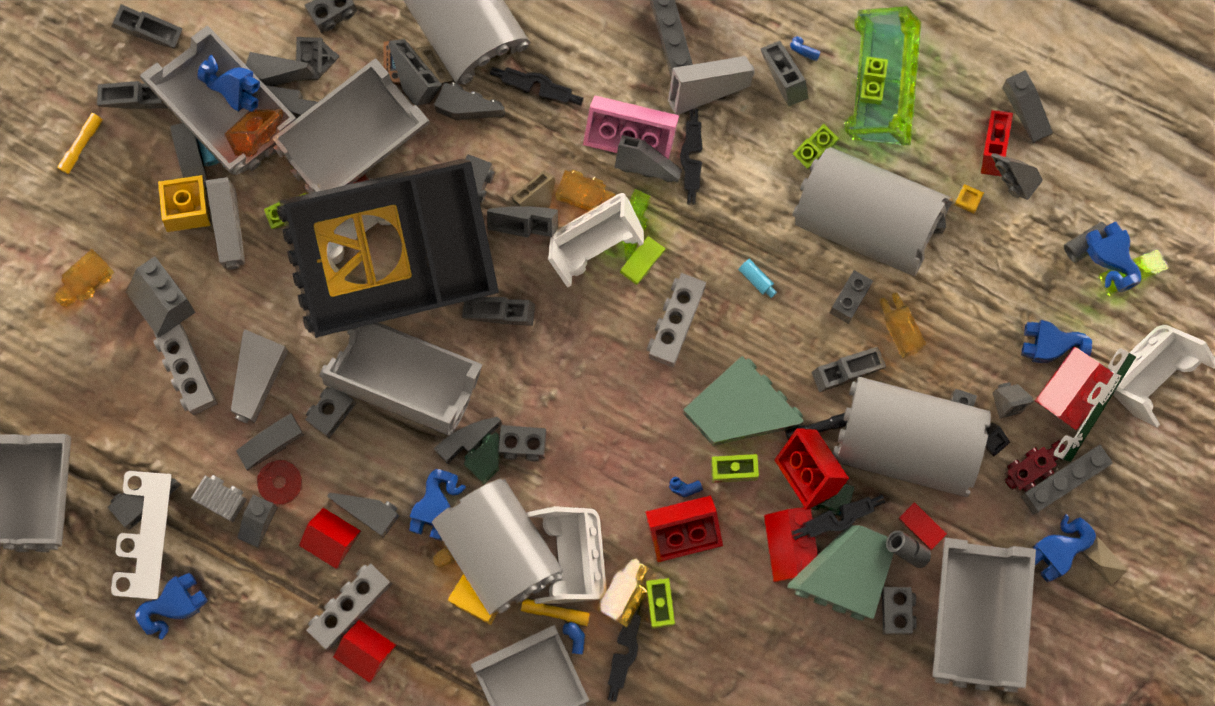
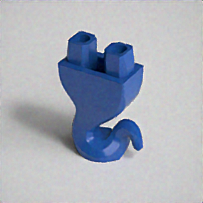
M210 55L208 60L201 63L198 69V79L211 90L220 92L233 109L240 111L244 108L248 111H253L258 107L259 100L253 97L252 94L260 88V81L253 78V71L238 67L230 69L218 77L216 74L218 64L213 55Z
M1114 222L1104 228L1108 236L1102 239L1098 230L1089 232L1086 235L1089 256L1096 264L1114 270L1106 275L1105 288L1110 287L1112 280L1118 292L1130 290L1140 284L1141 272L1130 257V237L1127 230L1122 231L1118 223ZM1119 272L1124 273L1126 277L1123 278Z
M1040 320L1039 323L1027 322L1025 324L1024 336L1035 337L1034 344L1024 342L1021 356L1031 358L1032 362L1050 363L1060 358L1073 346H1077L1079 350L1091 356L1092 339L1084 333L1062 332L1053 323Z
M435 469L430 473L426 481L425 496L412 508L410 532L422 535L425 524L433 526L430 538L442 541L432 521L444 510L451 508L439 485L446 483V489L450 495H459L466 489V486L456 487L458 482L457 475L440 469Z
M1065 514L1060 523V528L1064 533L1078 532L1080 538L1049 535L1032 547L1036 549L1035 565L1043 560L1048 566L1040 573L1047 583L1066 574L1072 566L1074 556L1093 545L1096 533L1081 517L1068 524L1069 516Z
M191 573L181 577L175 576L169 580L158 599L147 601L136 610L135 617L147 635L161 631L158 637L162 640L169 630L168 624L164 621L152 622L151 615L157 614L172 619H188L199 613V609L208 602L202 591L197 592L193 596L189 594L188 589L197 584Z

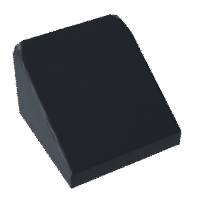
M990 423V426L986 427L988 438L985 448L992 456H995L1011 442L999 425Z

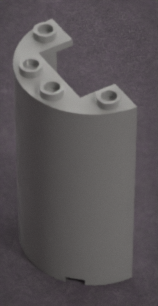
M403 0L455 84L460 85L462 83L464 85L469 83L473 76H475V67L486 65L490 58L496 55H503L509 50V47L513 54L516 51H524L530 44L529 39L504 0Z
M207 25L191 37V45L188 50L163 68L158 63L154 64L143 72L140 78L232 175H238L248 169L251 171L255 170L260 165L261 160L265 157H272L276 153L273 149L276 144L272 137L296 120V117L254 73L253 78L260 81V88L252 94L253 97L259 100L258 107L253 111H248L244 108L236 111L228 104L220 92L211 90L198 79V69L202 62L208 60L210 55H213L218 64V71L216 72L218 77L233 68L239 67L250 70Z
M375 58L272 137L276 144L273 149L281 158L284 156L293 167L291 173L298 181L302 179L306 183L303 186L308 193H314L353 184L429 125L430 122L416 105L413 106L392 82L389 73Z
M832 147L826 148L819 160L815 159L813 161L809 178H805L802 182L800 190L803 192L799 204L793 211L795 225L915 277L925 258L924 250L940 218H945L953 198Z
M378 322L348 330L347 334L350 335L344 352L340 351L336 359L332 358L329 364L324 365L321 369L319 377L322 378L324 385L446 435H451L471 400L470 396L476 387L483 364Z
M858 376L857 382H852L849 395H853V402L851 408L847 407L845 411L844 421H847L845 430H840L838 437L839 447L835 446L833 450V455L839 464L967 498L971 492L968 489L969 487L973 488L983 459L988 438L986 427L990 426L991 412Z
M944 538L932 678H935V683L949 684V682H953V687L967 688V684L976 685L975 689L989 691L990 687H1003L1004 691L1018 693V688L1026 687L1036 549L1016 546L1007 549L968 544V540Z

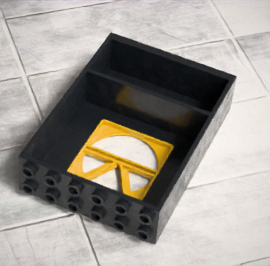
M462 158L279 200L280 206L277 207L278 216L285 223L282 233L284 241L290 245L291 249L287 251L288 259L296 272L292 273L295 286L301 291V294L297 295L300 308L306 313V316H303L304 326L308 333H312L315 338L499 293L471 161ZM361 215H373L385 219L394 226L401 239L402 252L397 266L389 275L379 281H376ZM352 218L358 240L335 234L334 230L341 223ZM328 242L360 250L338 272H334L328 262ZM363 261L367 283L356 284L346 281L345 277Z

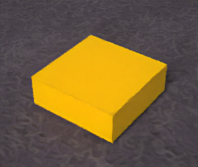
M964 184L954 205L974 214L984 193Z

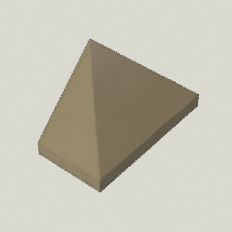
M433 46L420 47L415 50L442 85L454 81Z
M543 170L512 195L511 198L520 206L550 208L555 178Z
M1097 536L1093 545L1081 552L1110 586L1128 571Z

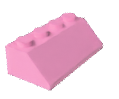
M594 96L589 109L583 145L617 153L618 145L623 135L644 140L669 159L679 115Z

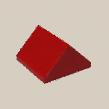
M322 508L307 524L299 546L335 569H338L361 533V530L327 509Z
M359 619L343 636L333 658L371 683L397 645Z

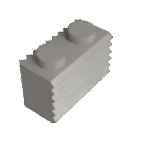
M205 475L191 499L225 519L234 522L247 500L242 496L243 491L234 486H231L230 489L223 486L224 481L215 475H212L211 478Z

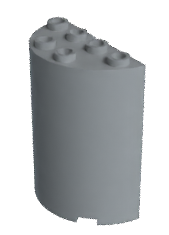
M67 434L0 435V547H3V549L15 550V552L35 550V552L47 553L49 550H58V547H62L71 436Z
M505 479L495 480L471 492L459 500L460 504L453 508H447L432 521V524L489 615L496 611L501 614L511 607L510 603L516 601L519 604L527 599L529 594H537L546 588L545 585L549 583L552 585L563 578L561 575L563 569L531 519L527 517L526 511Z

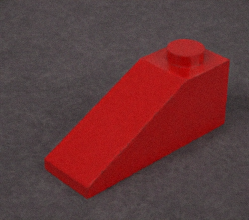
M991 110L981 174L1002 177L1000 171L995 167V162L991 155L995 153L1006 156L1013 113Z

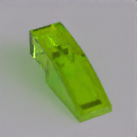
M634 189L630 203L645 232L649 219L643 215L650 204L651 196ZM623 241L626 262L635 252L638 246L637 242L631 244Z
M1159 249L1132 259L1141 272V282L1169 269ZM1111 269L1101 273L1098 277L1108 297L1118 292L1113 280L1110 287L1105 288L1106 275L1110 271H1114ZM1119 272L1123 278L1126 277L1124 273Z

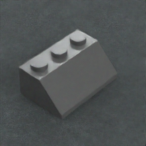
M156 256L136 268L126 294L158 338L196 313Z

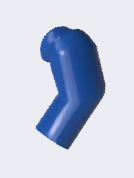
M793 37L790 43L793 51L811 60H818L820 56L819 50L803 45V38Z
M673 477L669 482L670 490L681 497H688L703 491L699 480L686 484L680 478Z
M565 623L562 631L573 640L572 653L583 655L584 632L576 623Z

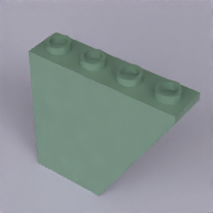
M743 356L683 409L684 416L713 446L801 426L804 422L802 419L803 415L796 407L791 408L786 402L788 399L781 391L778 390L776 392L771 387L772 382L766 375L763 374L761 376L755 370L757 366L749 358L745 359Z
M851 525L821 551L788 584L787 588L796 591L795 595L801 598H814L813 602L822 606L832 605L833 611L842 614L849 612L851 613L850 617L859 621H863L864 618L874 619L894 554L886 547L888 537L863 526Z

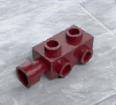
M1057 440L1051 444V448L1048 450L1045 447L1039 450L1037 447H1034L1025 454L1026 459L1021 462L1017 459L1007 466L1008 471L1005 473L1007 478L1004 479L1007 486L1011 490L1016 489L1017 492L1022 489L1024 492H1027L1036 486L1035 480L1040 477L1045 480L1055 473L1052 470L1057 466L1055 461L1061 458L1054 456V452L1061 441ZM1063 443L1059 447V453L1063 452L1066 448ZM1038 458H1043L1045 465H1039ZM1019 471H1025L1027 477L1021 478Z

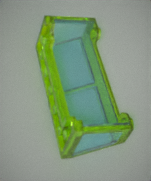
M908 6L858 10V16L855 19V29L861 35L854 116H849L845 122V131L853 140L911 145L922 22ZM866 57L888 59L881 105L860 102Z

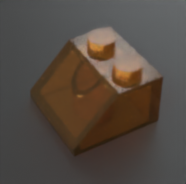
M254 109L253 111H248L225 133L235 156H240L244 153L246 157H251L257 153V150L263 144L269 142L281 122L283 116L282 109Z

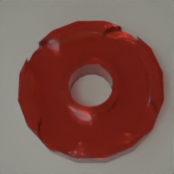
M276 460L267 463L257 476V486L260 495L275 505H284L292 502L302 489L300 471L286 460ZM279 476L284 477L286 480L285 485L282 488H275L274 480Z

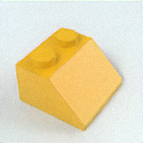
M202 175L158 182L162 222L167 232L211 226L209 206Z

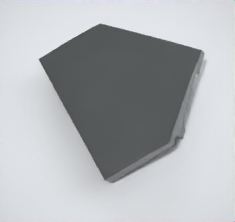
M296 37V61L308 63L316 71L314 76L296 81L318 80L340 56L321 37Z

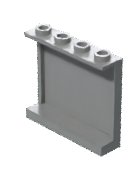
M555 625L471 664L490 706H586V703L590 702Z

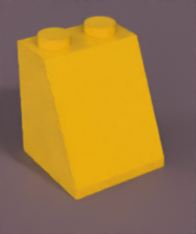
M463 574L449 596L448 601L461 610L492 625L498 611L489 615Z

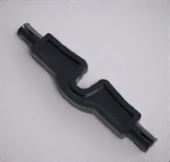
M495 67L491 68L490 75L501 78L503 84L514 87L524 93H530L535 84H540L539 97L564 105H568L571 102L582 106L584 97L572 94L570 88L552 83L543 74L535 72L526 74L508 67L505 71Z
M696 108L694 116V109L689 110L690 119L686 122L685 143L680 153L681 166L685 171L684 191L687 192L688 205H691V196L692 205L696 204V192H699L702 168L701 161L689 158L690 154L701 153L703 148L701 122H698L699 109Z
M883 495L873 499L866 497L841 505L839 507L840 521L836 519L832 511H826L804 522L802 528L792 531L791 534L795 535L793 539L797 540L806 535L810 538L826 531L845 530L856 519L873 513L875 507L885 504V500H881L884 497Z
M634 599L630 613L625 615L624 623L617 639L618 644L629 648V653L626 655L615 653L612 659L611 673L608 680V685L611 687L607 700L611 701L614 692L613 702H617L619 689L624 688L628 668L634 663L638 654L636 637L641 622L639 612L642 601H638L636 607L637 600Z

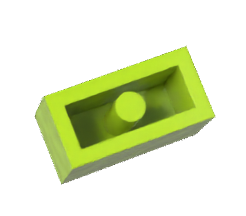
M757 454L712 457V483L757 481L759 478Z
M669 578L646 581L651 628L675 626Z

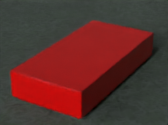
M915 502L898 518L930 551L947 535Z

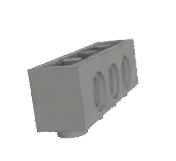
M681 273L679 279H674L671 287L674 293L671 299H666L663 307L666 313L663 319H658L655 331H658L655 339H650L647 351L650 352V359L674 368L706 288V282ZM681 295H686L690 301L686 304H681L677 298ZM673 315H678L682 321L679 324H673L669 318ZM665 335H670L674 341L671 344H664L661 338Z
M178 324L159 338L155 334L154 344L158 352H163L165 359L162 362L167 372H172L174 378L171 379V382L176 392L180 390L183 397L180 399L183 409L185 411L189 410L191 414L195 415L217 405L215 396L183 326ZM174 345H179V351L176 354H171V348ZM187 364L189 366L188 371L184 374H179L180 367ZM197 384L196 392L189 394V386Z
M371 563L368 566H362L356 573L358 577L352 583L349 581L341 588L340 592L342 594L336 600L332 598L324 606L326 610L320 616H314L308 623L310 627L307 631L326 650H330L392 585ZM362 583H368L370 586L369 592L365 595H361L358 591ZM350 599L353 601L354 606L352 610L346 612L343 610V603ZM331 616H336L338 620L334 628H328L327 620Z

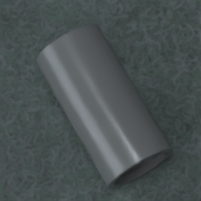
M1099 222L1083 234L1064 244V250L1069 259L1077 263L1088 256L1087 249L1089 246L1086 241V235L1091 231L1098 230L1102 239L1108 236L1104 228L1107 225L1104 222Z
M896 530L892 532L886 540V547L890 552L916 568L925 567L931 559V552L927 547L902 531Z

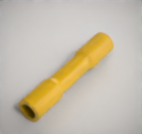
M91 113L82 127L81 133L57 168L69 175L87 142L102 123L103 119Z
M525 599L521 606L522 612L549 616L578 625L588 626L590 617L588 612L565 609L548 604H535V600Z

